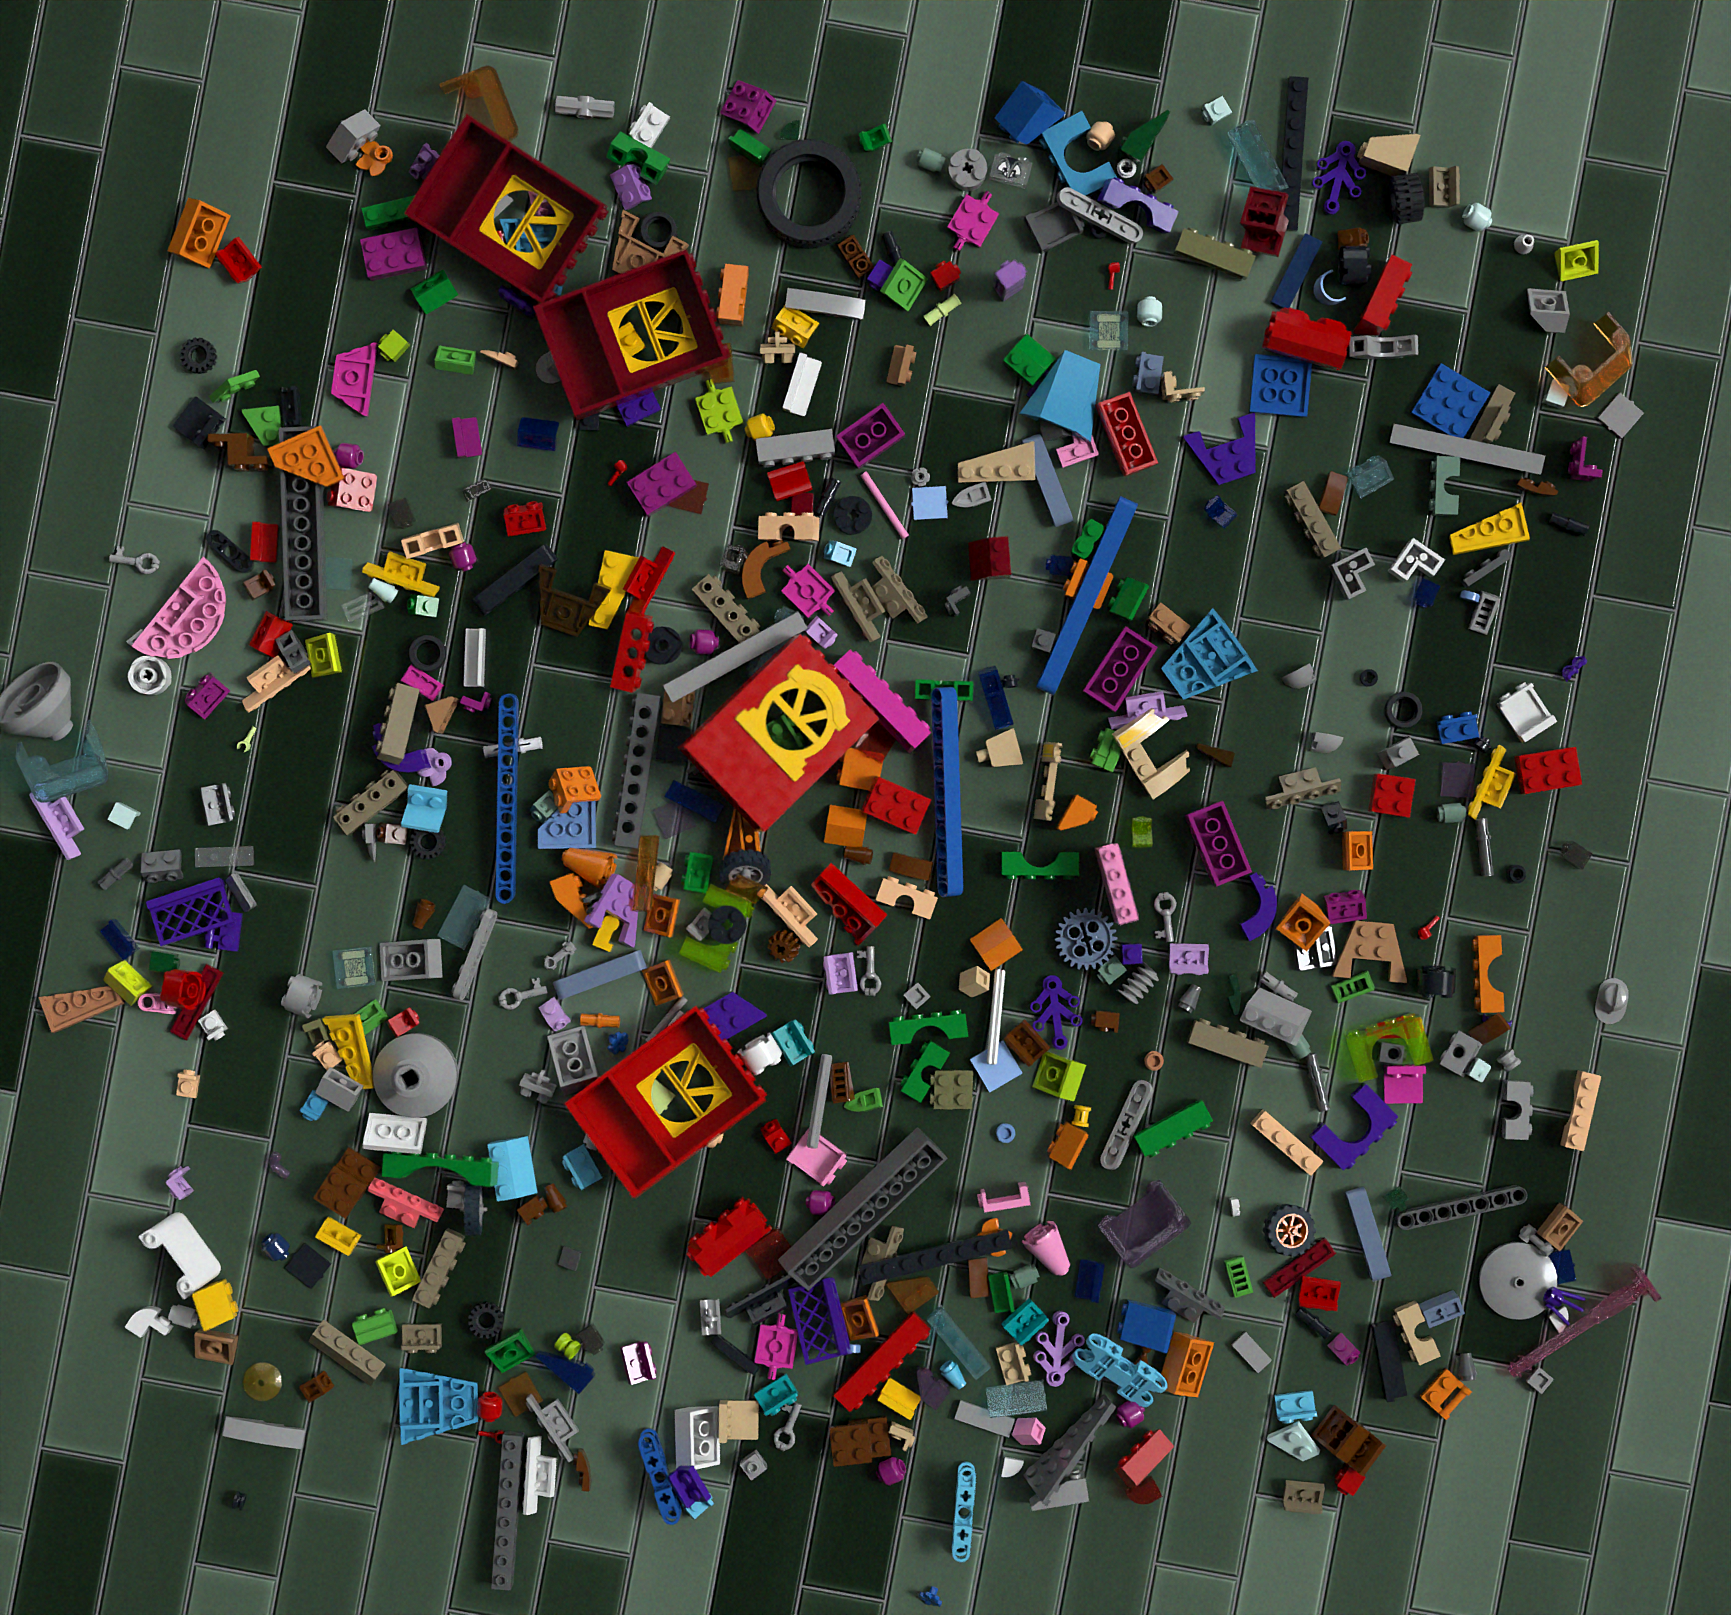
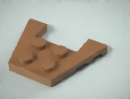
M623 210L612 270L619 274L685 250L689 244L672 236L664 253L649 247L631 237L640 219Z
M1354 921L1345 941L1343 951L1337 960L1338 963L1332 972V977L1351 978L1352 958L1389 961L1388 981L1407 983L1394 924Z

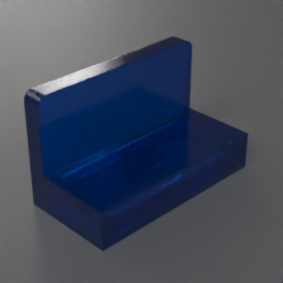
M522 417L518 428L517 446L555 451L559 422Z
M111 919L108 922L109 924L100 932L122 960L126 961L140 948L118 920Z
M1080 1260L1075 1297L1090 1299L1091 1302L1099 1303L1105 1266L1103 1262Z

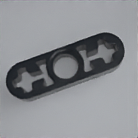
M212 530L208 533L207 543L238 571L249 573L253 570L254 561L250 560V557L226 535L218 530ZM220 535L219 540L222 543H225V541H228V543L223 546L216 542L212 543L214 540L212 536ZM229 546H233L236 550L233 557H228L225 554V550ZM239 557L244 561L248 560L247 564L249 567L241 568L242 564L236 559Z
M716 1334L711 1340L714 1346L749 1373L755 1375L761 1368L753 1359L720 1334Z

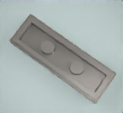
M960 1400L954 1417L956 1420L1008 1438L1015 1421L1013 1417Z

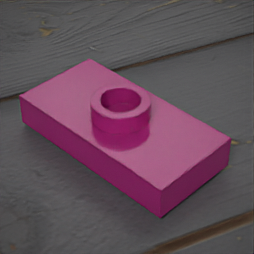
M412 664L401 679L410 687L420 689L419 692L432 701L435 700L444 686Z

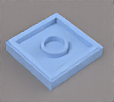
M1003 1040L999 1042L997 1064H987L988 1049L970 1059L989 1092L1022 1074L1021 1069Z

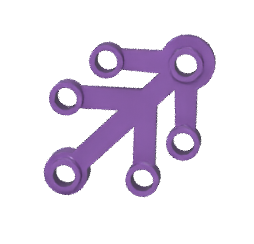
M1063 1311L1055 1312L1052 1318L1053 1323L1057 1325L1055 1346L1050 1343L1048 1335L1043 1331L1038 1332L1035 1337L1036 1341L1042 1344L1053 1358L1051 1366L1046 1360L1044 1352L1038 1350L1033 1355L1034 1360L1040 1363L1047 1372V1383L1054 1387L1061 1385L1065 1379L1064 1374L1074 1365L1077 1366L1073 1360V1354L1062 1366L1061 1360L1076 1346L1080 1347L1085 1342L1082 1335L1075 1334L1072 1340L1063 1347L1065 1326L1069 1323V1316ZM1061 1317H1065V1321L1063 1323H1060ZM1044 1334V1340L1040 1341V1336ZM1080 1337V1342L1076 1343V1339ZM1042 1354V1359L1038 1360L1037 1356ZM1055 1374H1058L1057 1380L1053 1379Z

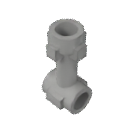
M570 940L562 944L564 948L554 956L544 958V967L554 970L557 967L558 961L568 953L570 955L575 953L574 951L577 950L575 945Z
M1530 1224L1524 1226L1518 1236L1526 1243L1531 1241L1540 1249L1538 1253L1542 1256H1549L1554 1250L1551 1247L1552 1244L1548 1241L1544 1243L1535 1235L1537 1230Z

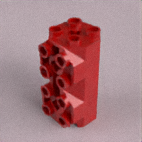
M1282 308L1277 312L1272 311L1269 320L1270 324L1266 327L1264 333L1263 349L1337 371L1342 368L1347 354L1346 349L1351 339V332L1346 330V326L1342 322L1328 318H1320L1317 322L1311 321L1308 314L1304 311L1293 308Z
M741 1197L734 1203L732 1210L726 1209L719 1215L718 1222L714 1223L712 1220L704 1227L703 1233L699 1234L697 1232L689 1238L688 1252L686 1254L693 1262L697 1261L700 1266L698 1269L704 1277L715 1275L772 1230L770 1224L766 1226L765 1222L767 1219L754 1203L749 1204L751 1201L749 1198L744 1199V1197Z

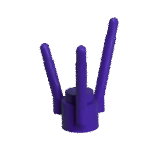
M1556 1287L1549 1288L1543 1297V1300L1546 1302L1545 1306L1550 1308L1569 1326L1570 1323L1555 1306L1559 1307L1564 1303L1575 1310L1583 1312L1582 1308L1565 1300L1562 1295L1585 1301V1298L1559 1290Z

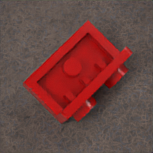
M240 237L234 238L223 250H218L215 253L219 262L225 266L230 273V277L237 283L248 282L262 268Z
M1302 1276L1298 1293L1299 1305L1305 1308L1337 1311L1341 1282Z

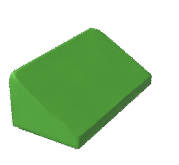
M438 345L435 369L472 375L476 351Z
M376 999L355 1013L360 1014L364 1035L389 1018Z

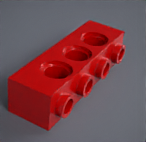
M634 611L626 613L610 685L611 688L630 693L640 688L642 682L640 673L641 670H644L646 664L644 654L648 651L650 645L648 636L649 633H652L654 622H652L653 616ZM634 629H638L641 632L640 639L634 636ZM630 648L636 649V657L631 656ZM626 666L632 668V675L626 673Z

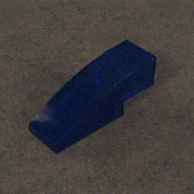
M996 666L977 671L995 730L1013 725L1012 716Z

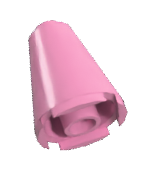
M1047 1221L1048 1225L1042 1226V1224H1039L1031 1229L1024 1236L1026 1240H1022V1243L1054 1275L1062 1276L1069 1271L1070 1263L1057 1225L1054 1221Z

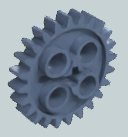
M1084 908L1083 913L1076 909L1077 915L1069 912L1071 918L1063 917L1066 923H1059L1058 925L1062 929L1055 931L1060 934V937L1055 938L1056 941H1060L1056 948H1062L1059 955L1065 954L1064 961L1066 962L1070 959V966L1077 963V969H1080L1082 965H1084L1085 970H1088L1089 965L1096 969L1095 963L1097 962L1103 966L1102 959L1109 961L1106 955L1114 954L1110 948L1117 947L1115 944H1112V941L1117 940V937L1112 936L1116 930H1110L1113 922L1106 923L1108 916L1101 918V911L1095 915V909L1093 908L1090 913H1088L1087 908ZM1081 922L1084 924L1086 935L1091 936L1088 943L1092 955L1088 954L1086 943L1081 942V939L1084 938L1080 926ZM1090 922L1097 923L1098 928L1095 932L1088 931L1087 926ZM1072 927L1079 929V935L1075 938L1069 935V930ZM1096 940H1100L1103 943V947L1099 951L1093 949V943ZM1078 945L1083 946L1085 950L1081 956H1076L1074 953V949Z

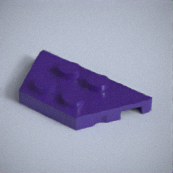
M731 992L703 1008L710 1017L707 1020L709 1024L714 1023L721 1032L718 1035L721 1040H727L767 1017L765 1012L744 1000L735 992Z

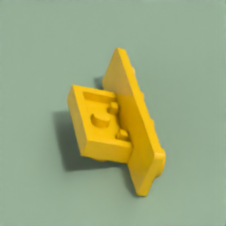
M393 552L388 553L384 568L367 562L362 569V573L367 574L371 578L383 579L389 584L403 586L406 590L421 592L424 596L434 597L440 589L439 586L422 581L426 563L411 558L407 559L405 556Z
M1498 745L1497 749L1493 750L1491 763L1483 772L1484 779L1476 788V797L1468 806V816L1473 819L1477 818L1483 802L1501 809L1516 773L1499 767L1506 752V749L1501 745Z

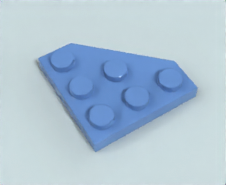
M596 801L574 802L567 813H559L557 809L538 829V849L596 848Z

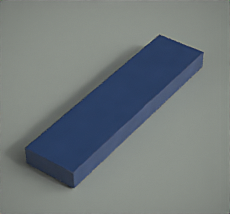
M1307 233L1304 234L1271 300L1272 304L1280 308H1290L1322 244L1321 240Z

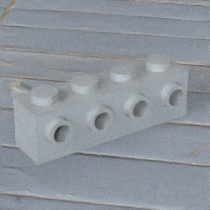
M832 429L756 439L759 465H763V467L775 466L774 463L789 465L797 460L810 462L813 461V458L819 457L821 460H827L835 455Z

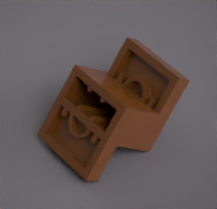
M208 434V442L213 444L214 447L228 449V465L232 466L234 470L249 472V468L257 469V471L265 472L268 471V468H274L271 458L267 456H254V437L249 434Z
M349 1146L340 1161L334 1165L315 1194L314 1199L346 1219L356 1203L361 1200L381 1166Z
M1336 1405L1331 1408L1312 1434L1331 1453L1346 1462L1363 1477L1387 1446Z
M887 1416L849 1420L848 1425L829 1427L834 1467L870 1463L874 1457L891 1456Z

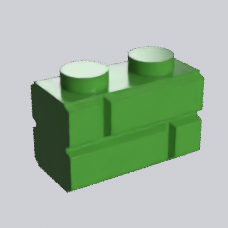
M1106 728L1105 731H1100L1097 741L1100 743L1097 749L1093 748L1089 758L1092 759L1091 764L1113 772L1122 751L1112 736V733L1115 731Z
M385 1308L375 1310L374 1315L367 1316V1314L357 1316L356 1321L352 1323L359 1345L395 1334L398 1331L391 1309L385 1310Z

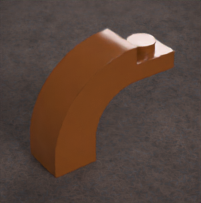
M781 540L773 543V547L769 548L766 541L750 553L745 561L742 572L743 587L748 599L766 593L761 581V569L770 558L790 551L788 542L784 543Z

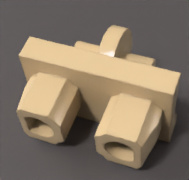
M775 332V337H768V343L775 344H761L760 354L763 356L764 363H774V353H782L783 363H792L795 344H780L787 343V337H780L779 332Z

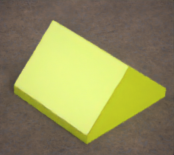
M1598 240L1559 248L1554 253L1560 281L1598 274Z
M326 633L305 640L308 658L311 663L312 678L342 672L335 634Z
M125 960L109 968L103 979L130 1006L152 987Z
M407 1247L396 1250L375 1261L390 1297L421 1282Z

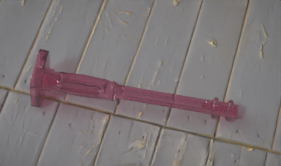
M1635 1263L1630 1267V1270L1636 1277L1632 1280L1633 1283L1610 1294L1593 1310L1590 1309L1589 1314L1526 1356L1520 1355V1360L1515 1363L1510 1362V1367L1507 1369L1514 1378L1516 1376L1522 1377L1521 1373L1527 1369L1531 1371L1533 1365L1594 1324H1600L1601 1321L1621 1312L1641 1295L1648 1294L1654 1302L1661 1300V1296L1643 1270Z

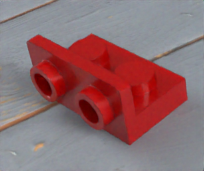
M532 501L522 506L517 504L509 505L504 509L508 536L546 530L542 503Z

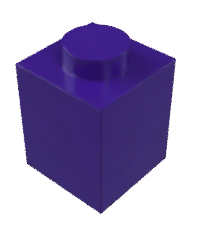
M879 259L867 278V282L870 283L869 287L877 292L881 290L893 267Z
M1121 944L1122 964L1143 963L1142 944Z

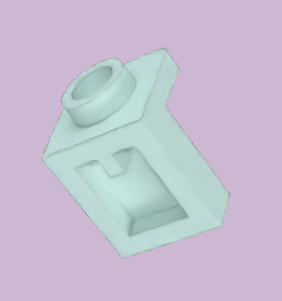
M1223 96L1209 104L1206 103L1201 112L1205 121H1209L1211 125L1232 114Z
M1475 1057L1466 1074L1479 1082H1483L1491 1066Z

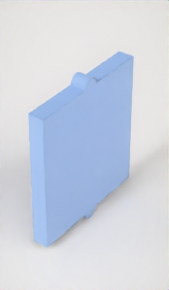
M946 486L912 488L913 502L911 505L913 506L914 520L947 518L948 500H946Z

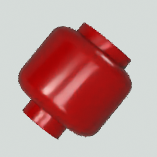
M495 1392L483 1393L478 1398V1416L485 1422H493L495 1419H498L502 1415V1398Z

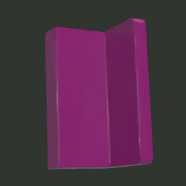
M452 418L457 456L460 459L481 456L482 448L477 418Z

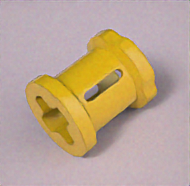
M1074 1105L1076 1109L1075 1117L1071 1124L1088 1127L1087 1120L1091 1107Z

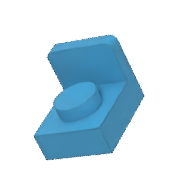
M312 1090L304 1106L300 1109V1112L303 1113L302 1116L310 1121H313V1119L318 1120L329 1102L315 1093L316 1090Z

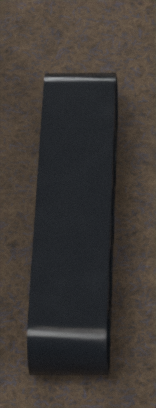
M544 544L478 594L472 601L484 616L540 575V564L550 567L558 560L557 556L547 544Z

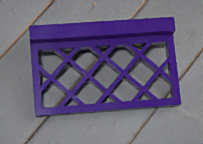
M218 877L146 902L153 919L160 946H165L235 922L223 879ZM221 892L222 895L219 905L210 901L213 894ZM199 898L205 900L201 911L192 907L195 900ZM208 903L217 907L213 917L204 913ZM181 904L187 907L182 917L174 913L176 907ZM190 909L199 913L194 923L186 920ZM220 909L227 912L228 920L220 922L215 919ZM164 910L169 913L164 923L158 921L157 912ZM172 915L181 919L176 929L167 925ZM202 915L211 919L208 926L204 928L197 925ZM184 921L193 925L190 932L186 934L179 931ZM166 927L175 931L171 939L164 941L162 934Z
M826 1278L818 1281L809 1292L803 1286L788 1289L805 1365L852 1354L835 1279ZM822 1285L823 1294L818 1299L811 1293L816 1286ZM802 1291L807 1294L802 1304L796 1301L794 1292ZM809 1297L818 1301L813 1311L804 1306ZM821 1303L828 1310L824 1318L816 1313ZM803 1308L811 1313L806 1323L799 1317ZM814 1315L822 1320L818 1329L809 1325ZM825 1322L832 1327L829 1337L820 1332ZM807 1327L815 1331L811 1341L804 1338L803 1333ZM818 1334L827 1339L822 1349L813 1344ZM829 1341L836 1344L837 1353L829 1354L824 1351ZM813 1346L820 1352L816 1358L810 1360L808 1351Z

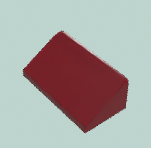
M801 493L792 496L791 513H795V516H802V513H813V493Z

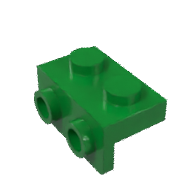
M690 852V855H686L684 866L687 867V872L682 875L681 885L684 886L683 890L707 894L713 855Z

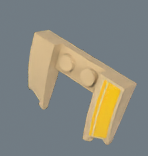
M1153 708L1112 733V736L1149 797L1155 799L1190 771V768H1186V758L1189 757L1187 750L1158 769L1154 767L1141 742L1168 722L1169 719L1165 715L1162 718L1156 716Z
M1044 743L1041 762H1048L1049 766H1045L1044 777L1047 778L1046 785H1042L1041 796H1044V800L1036 799L1034 819L1052 820L1050 815H1052L1055 802L1053 801L1057 765L1060 763L1061 750L1059 748L1062 747V743Z

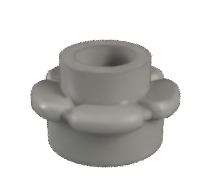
M922 467L914 469L911 477L913 484L918 486L926 485V482L930 479L927 470Z

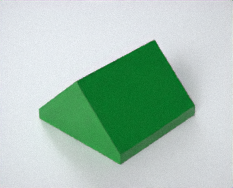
M522 1328L490 1345L485 1350L486 1355L501 1373L536 1355Z

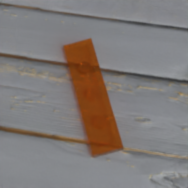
M657 835L640 836L632 907L634 912H648L652 910L660 838Z

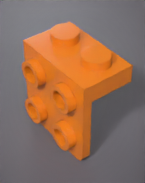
M1079 559L1078 563L1074 561L1070 571L1073 573L1071 580L1067 579L1063 590L1066 591L1064 596L1075 599L1090 565L1087 564V561ZM1109 572L1093 606L1095 609H1099L1102 606L1113 579V575Z
M849 748L841 756L840 762L844 763L843 769H838L837 781H840L842 786L870 790L875 776L880 777L884 756L880 753Z
M589 766L556 769L549 780V788L553 792L554 803L558 807L559 813H567L574 802L598 801L601 798L593 770Z

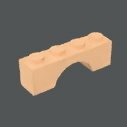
M1577 1070L1573 1087L1574 1102L1572 1112L1567 1124L1564 1126L1560 1145L1584 1151L1601 1076Z
M1262 1109L1251 1121V1125L1310 1176L1324 1162L1265 1110Z

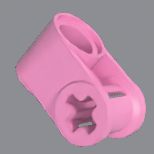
M146 993L140 996L138 1000V1006L143 1011L163 1014L176 1013L173 1007H169L165 1002L161 1001L160 994ZM146 997L152 999L153 1004L151 1007L145 1006L144 999Z

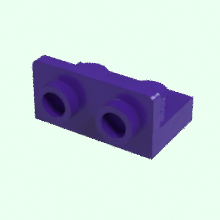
M653 392L617 405L627 427L661 411Z
M693 1465L679 1466L668 1476L669 1482L685 1508H689L695 1502H707L711 1498L709 1491Z

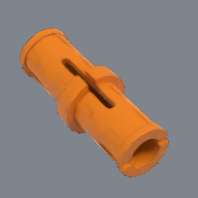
M581 1013L580 1025L597 1026V1028H619L620 1016L603 1015V1013H598V1015Z

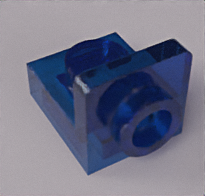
M1051 554L1050 559H1046V570H1049V575L1072 576L1070 571L1073 566V556H1056Z
M1422 578L1412 599L1417 601L1416 605L1422 608L1432 607L1440 586Z

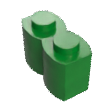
M1093 519L1089 520L1083 527L1081 536L1073 544L1071 554L1085 560L1092 552L1094 543L1100 538L1103 532V525Z

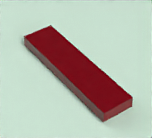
M209 964L205 965L201 972L202 977H200L206 986L203 1001L201 1004L198 1003L195 1006L197 1008L193 1010L182 1009L170 1032L185 1040L189 1039L224 972Z
M1325 1237L1263 1281L1274 1298L1301 1280L1302 1276L1308 1275L1337 1254Z

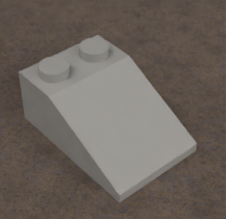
M440 939L380 943L382 981L442 978Z
M585 1026L547 1036L559 1084L564 1096L582 1091L599 1078Z
M1073 1469L1069 1476L1063 1477L1059 1484L1061 1486L1057 1493L1055 1491L1049 1498L1051 1502L1047 1507L1040 1501L1037 1495L1029 1499L1031 1510L1035 1511L1089 1502L1083 1471Z

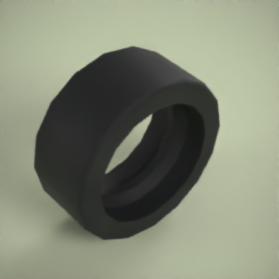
M653 212L642 221L640 227L641 236L645 244L655 250L666 249L671 237H677V226L674 219L667 213ZM655 220H663L670 227L669 237L662 242L653 241L648 235V227Z
M431 635L418 637L409 648V657L412 664L422 671L432 672L438 670L446 660L447 651L445 645L440 639ZM431 642L438 647L439 657L435 663L425 665L418 660L417 649L422 643Z
M1399 692L1392 695L1386 701L1384 707L1387 721L1397 728H1409L1415 725L1420 720L1423 712L1419 698L1409 692ZM1399 699H1407L1414 706V715L1408 721H1399L1392 713L1393 704Z

